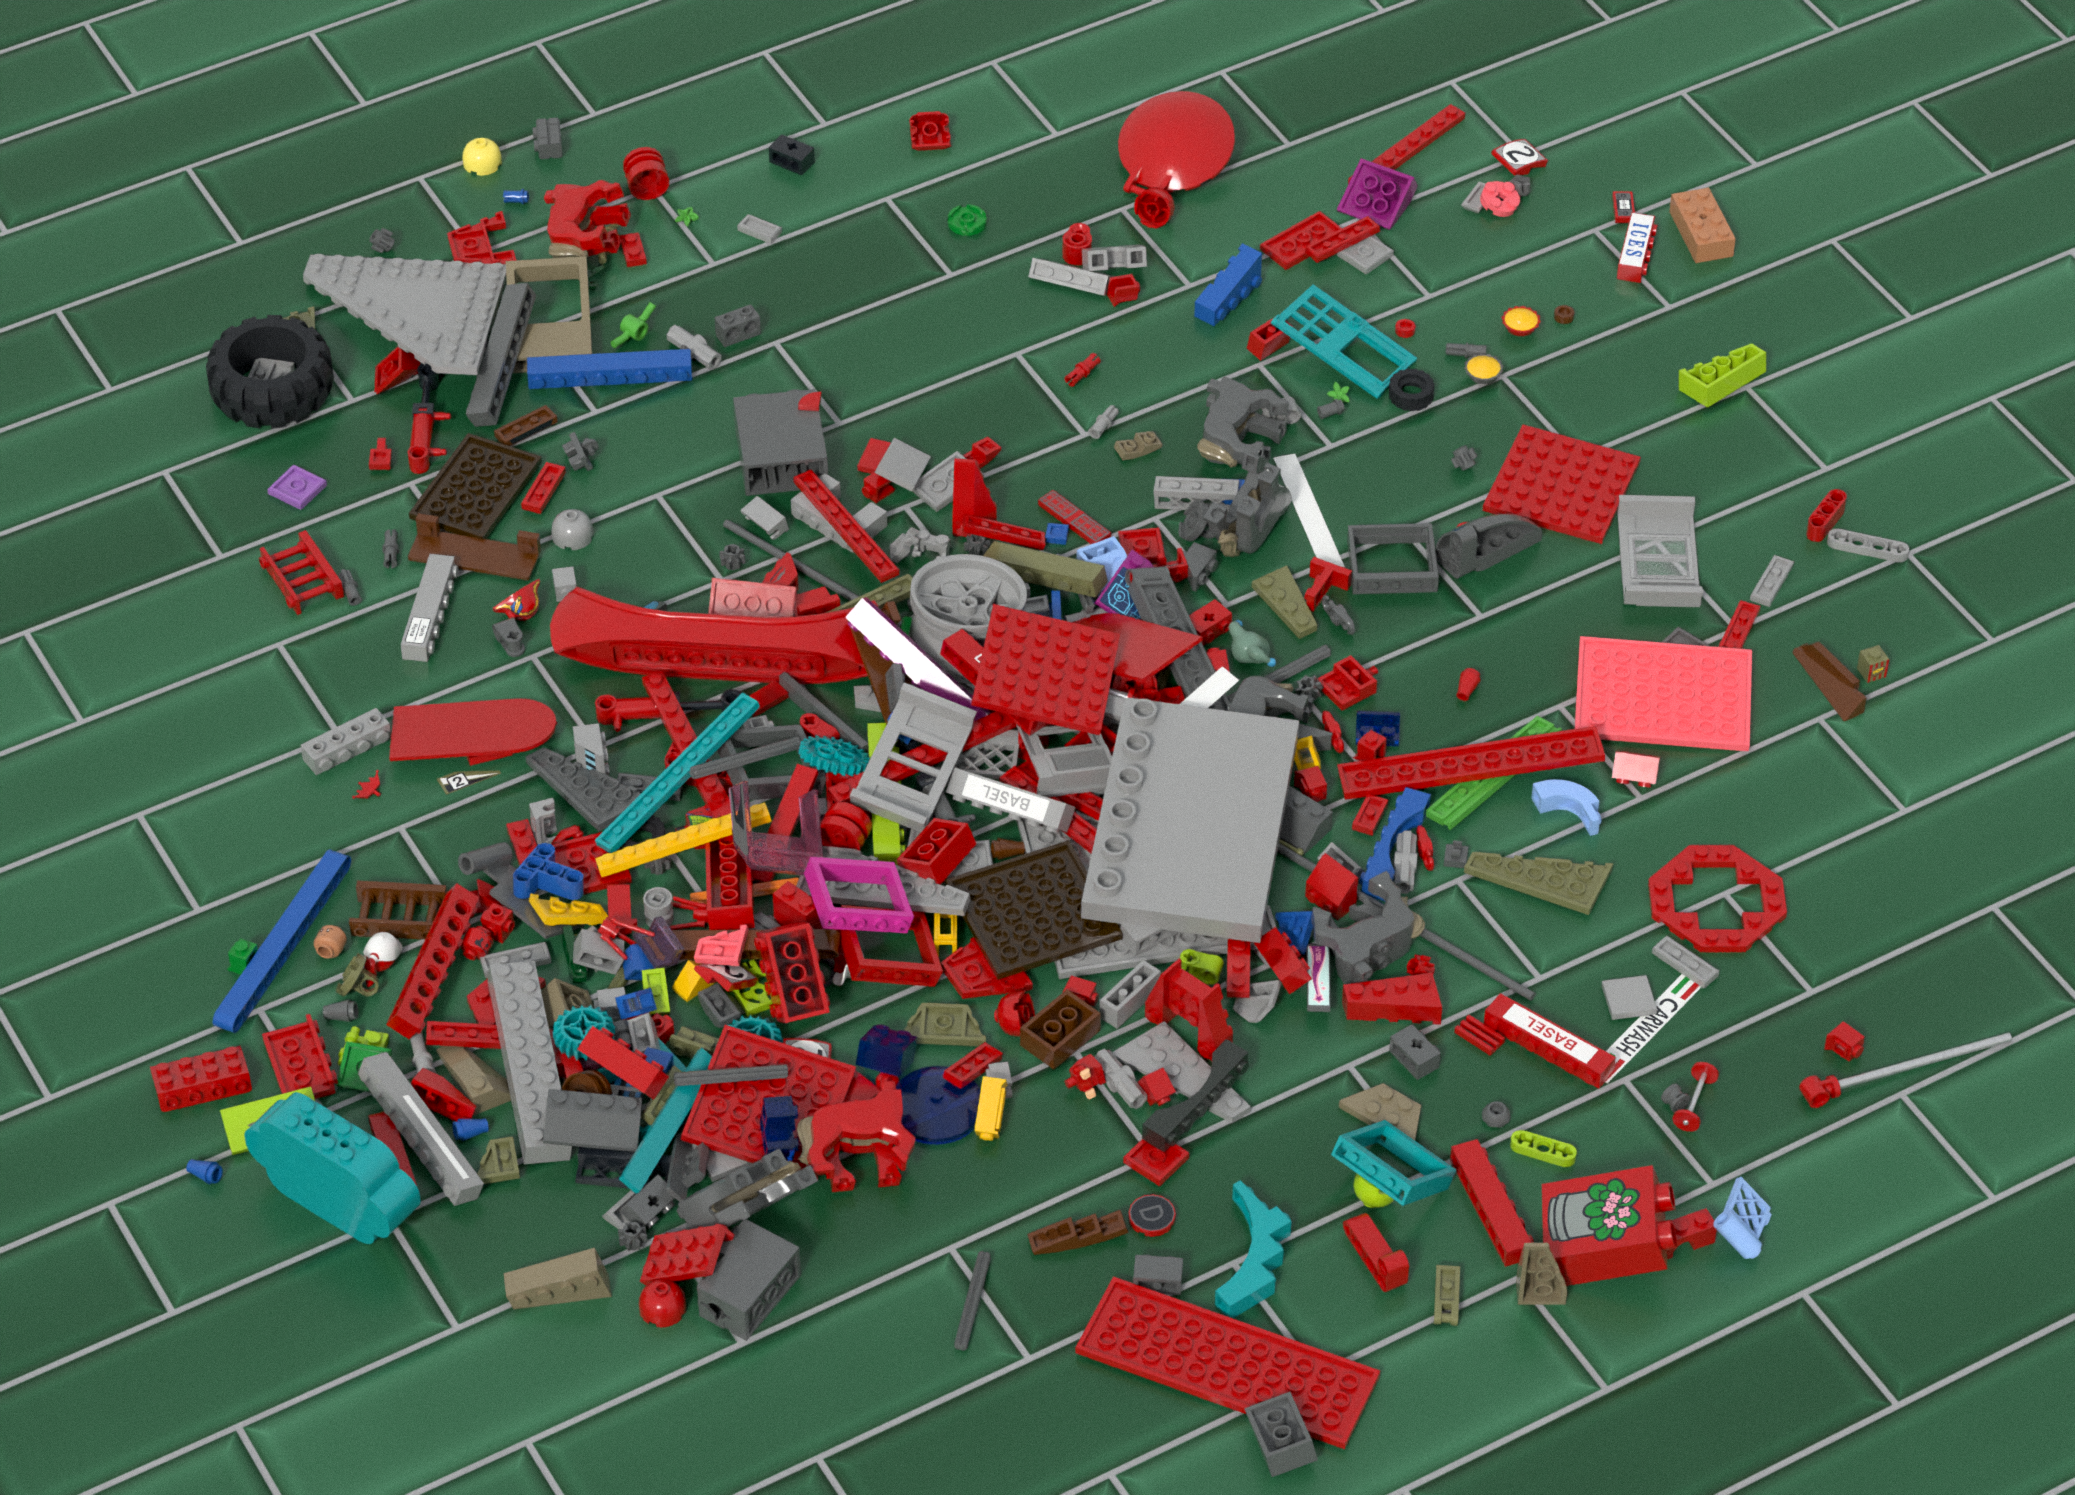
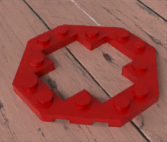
M1689 845L1648 880L1652 919L1667 925L1669 931L1682 940L1687 939L1699 952H1746L1756 940H1761L1772 930L1776 923H1781L1787 915L1783 879L1734 845ZM1692 868H1735L1737 884H1759L1763 912H1742L1743 929H1699L1697 912H1675L1672 884H1693Z

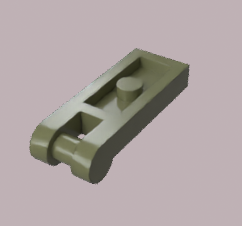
M1436 1265L1433 1324L1441 1325V1322L1458 1326L1460 1266ZM1442 1309L1451 1310V1313H1442Z

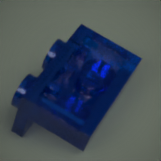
M1357 711L1355 745H1358V741L1366 733L1373 730L1387 738L1386 746H1399L1400 713Z

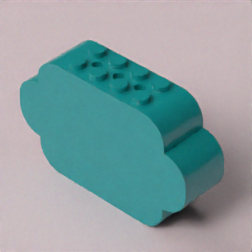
M295 1092L286 1100L280 1099L276 1101L245 1131V1142L249 1152L258 1163L266 1168L270 1181L282 1194L362 1243L372 1244L378 1237L387 1238L421 1203L420 1193L416 1184L399 1168L397 1158L382 1141L304 1094Z

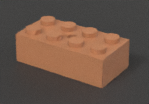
M1703 188L1671 194L1669 212L1695 263L1733 257L1735 237L1710 189Z

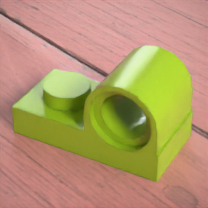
M665 969L642 970L643 989L651 988L657 1010L651 1011L650 1015L654 1016L656 1013L659 1015L670 1014Z

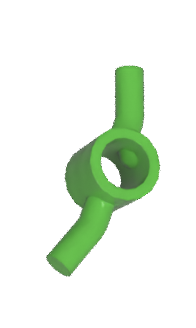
M649 302L638 318L632 314L626 315L620 324V330L623 334L612 340L611 346L616 348L625 343L630 337L637 341L642 340L648 332L646 321L656 306Z

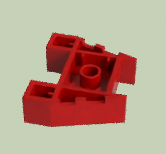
M1179 958L1157 980L1145 1001V1017L1151 1023L1159 1025L1164 1021L1168 1023L1176 1015H1180L1192 1026L1198 1027L1197 1052L1204 1058L1212 1061V1053L1225 1039L1233 1043V1030L1226 1022V1018L1229 1017L1228 1012L1222 1008L1221 1004L1223 999L1222 991L1218 983L1211 988L1182 969V960Z

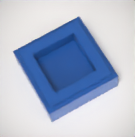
M1048 523L1045 543L1066 545L1069 525Z

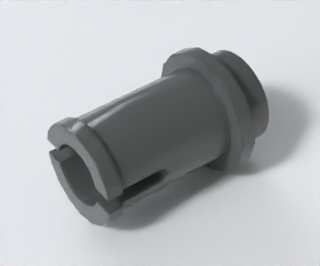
M1334 399L1329 404L1317 407L1320 419L1334 414L1340 415L1345 410L1341 399Z

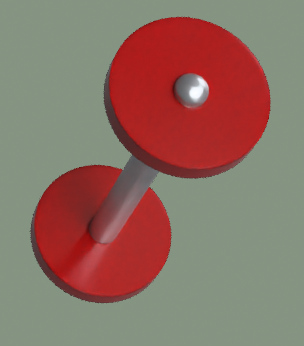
M1697 1062L1691 1069L1692 1076L1699 1082L1688 1110H1677L1673 1115V1123L1681 1130L1692 1132L1699 1128L1700 1118L1693 1111L1704 1083H1715L1719 1077L1718 1070L1706 1062Z

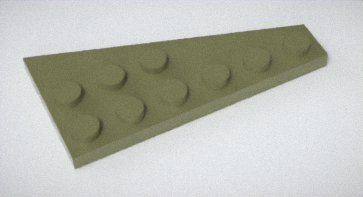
M1472 852L1464 866V873L1587 915L1590 914L1613 870V863H1605V866L1593 865V862L1585 861V864H1578L1566 859L1535 857V860L1523 859V856L1514 855V858L1501 857L1500 854Z

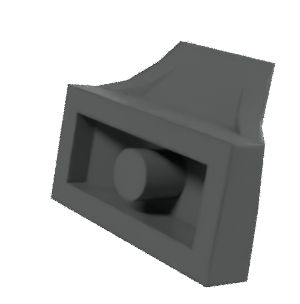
M718 983L698 992L701 1006L715 1027L722 1028L724 1025L732 1023L733 1019L737 1020L740 1018V1015L746 1013L733 996L725 994Z

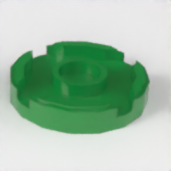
M971 204L967 205V207H962V205L956 206L948 214V226L954 233L962 236L978 234L987 226L986 213L980 207Z

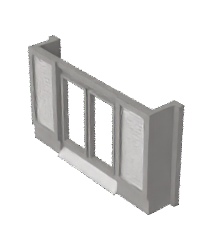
M903 683L900 689L899 700L857 788H853L850 794V803L861 807L863 810L922 832L930 821L947 781L973 729L977 711ZM902 734L947 752V757L941 769L932 768L892 752L899 735ZM888 758L936 777L929 795L881 777V772Z
M1017 725L1039 777L1038 795L1054 797L1106 789L1112 756L1101 733L1100 736L1088 733L1092 744L1044 749L1038 736L1078 730L1061 726L1043 727L1029 736Z

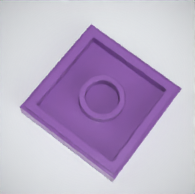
M292 465L268 488V494L302 510L327 486V482L325 479L296 465Z

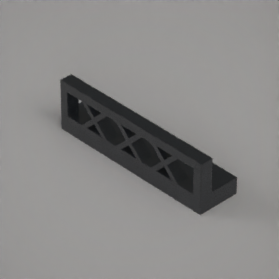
M579 1147L578 1169L575 1182L578 1184L628 1188L619 1180V1177L635 1152ZM662 1155L643 1188L657 1175L665 1177V1182L667 1183L671 1162L670 1155ZM583 1169L594 1170L596 1172V1174L592 1175L591 1177L582 1176ZM609 1172H617L619 1174L614 1179H609L605 1175Z

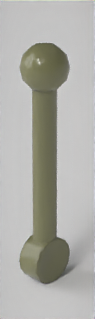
M1279 839L1280 844L1301 856L1304 854L1303 849H1297Z

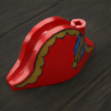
M537 579L513 593L493 607V611L495 613H505L508 618L513 617L515 620L524 621L531 619L535 616L539 607L537 589L540 585V580Z

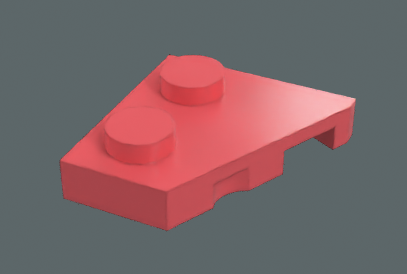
M741 925L740 930L731 933L723 931L715 936L699 939L694 955L695 963L739 966L749 931L747 925Z

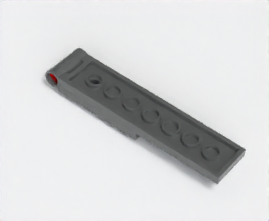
M1167 567L1126 570L1125 581L1129 586L1128 591L1143 621L1198 635ZM1201 642L1169 664L1178 686H1181L1185 699L1215 673ZM1224 693L1209 709L1226 711L1229 703L1226 694Z

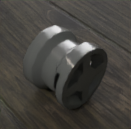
M1678 1084L1670 1085L1661 1096V1100L1665 1104H1669L1670 1109L1674 1113L1677 1110L1685 1109L1691 1099L1687 1093L1682 1092V1088Z

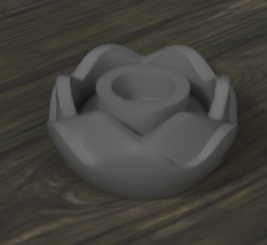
M1490 1102L1482 1110V1119L1489 1127L1502 1128L1510 1121L1511 1112L1502 1102Z

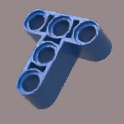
M542 843L534 848L513 873V894L517 898L526 899L539 888L570 900H577L584 894V877L582 872L556 863L555 847L549 843Z

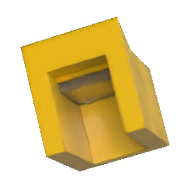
M1312 735L1297 741L1294 760L1298 771L1315 766L1321 769V761Z

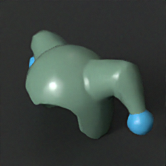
M1236 620L1231 622L1228 628L1233 638L1231 651L1234 658L1240 663L1260 664L1264 662L1269 667H1274L1276 660L1268 657L1270 652L1268 641L1255 632L1244 630L1242 628V621Z

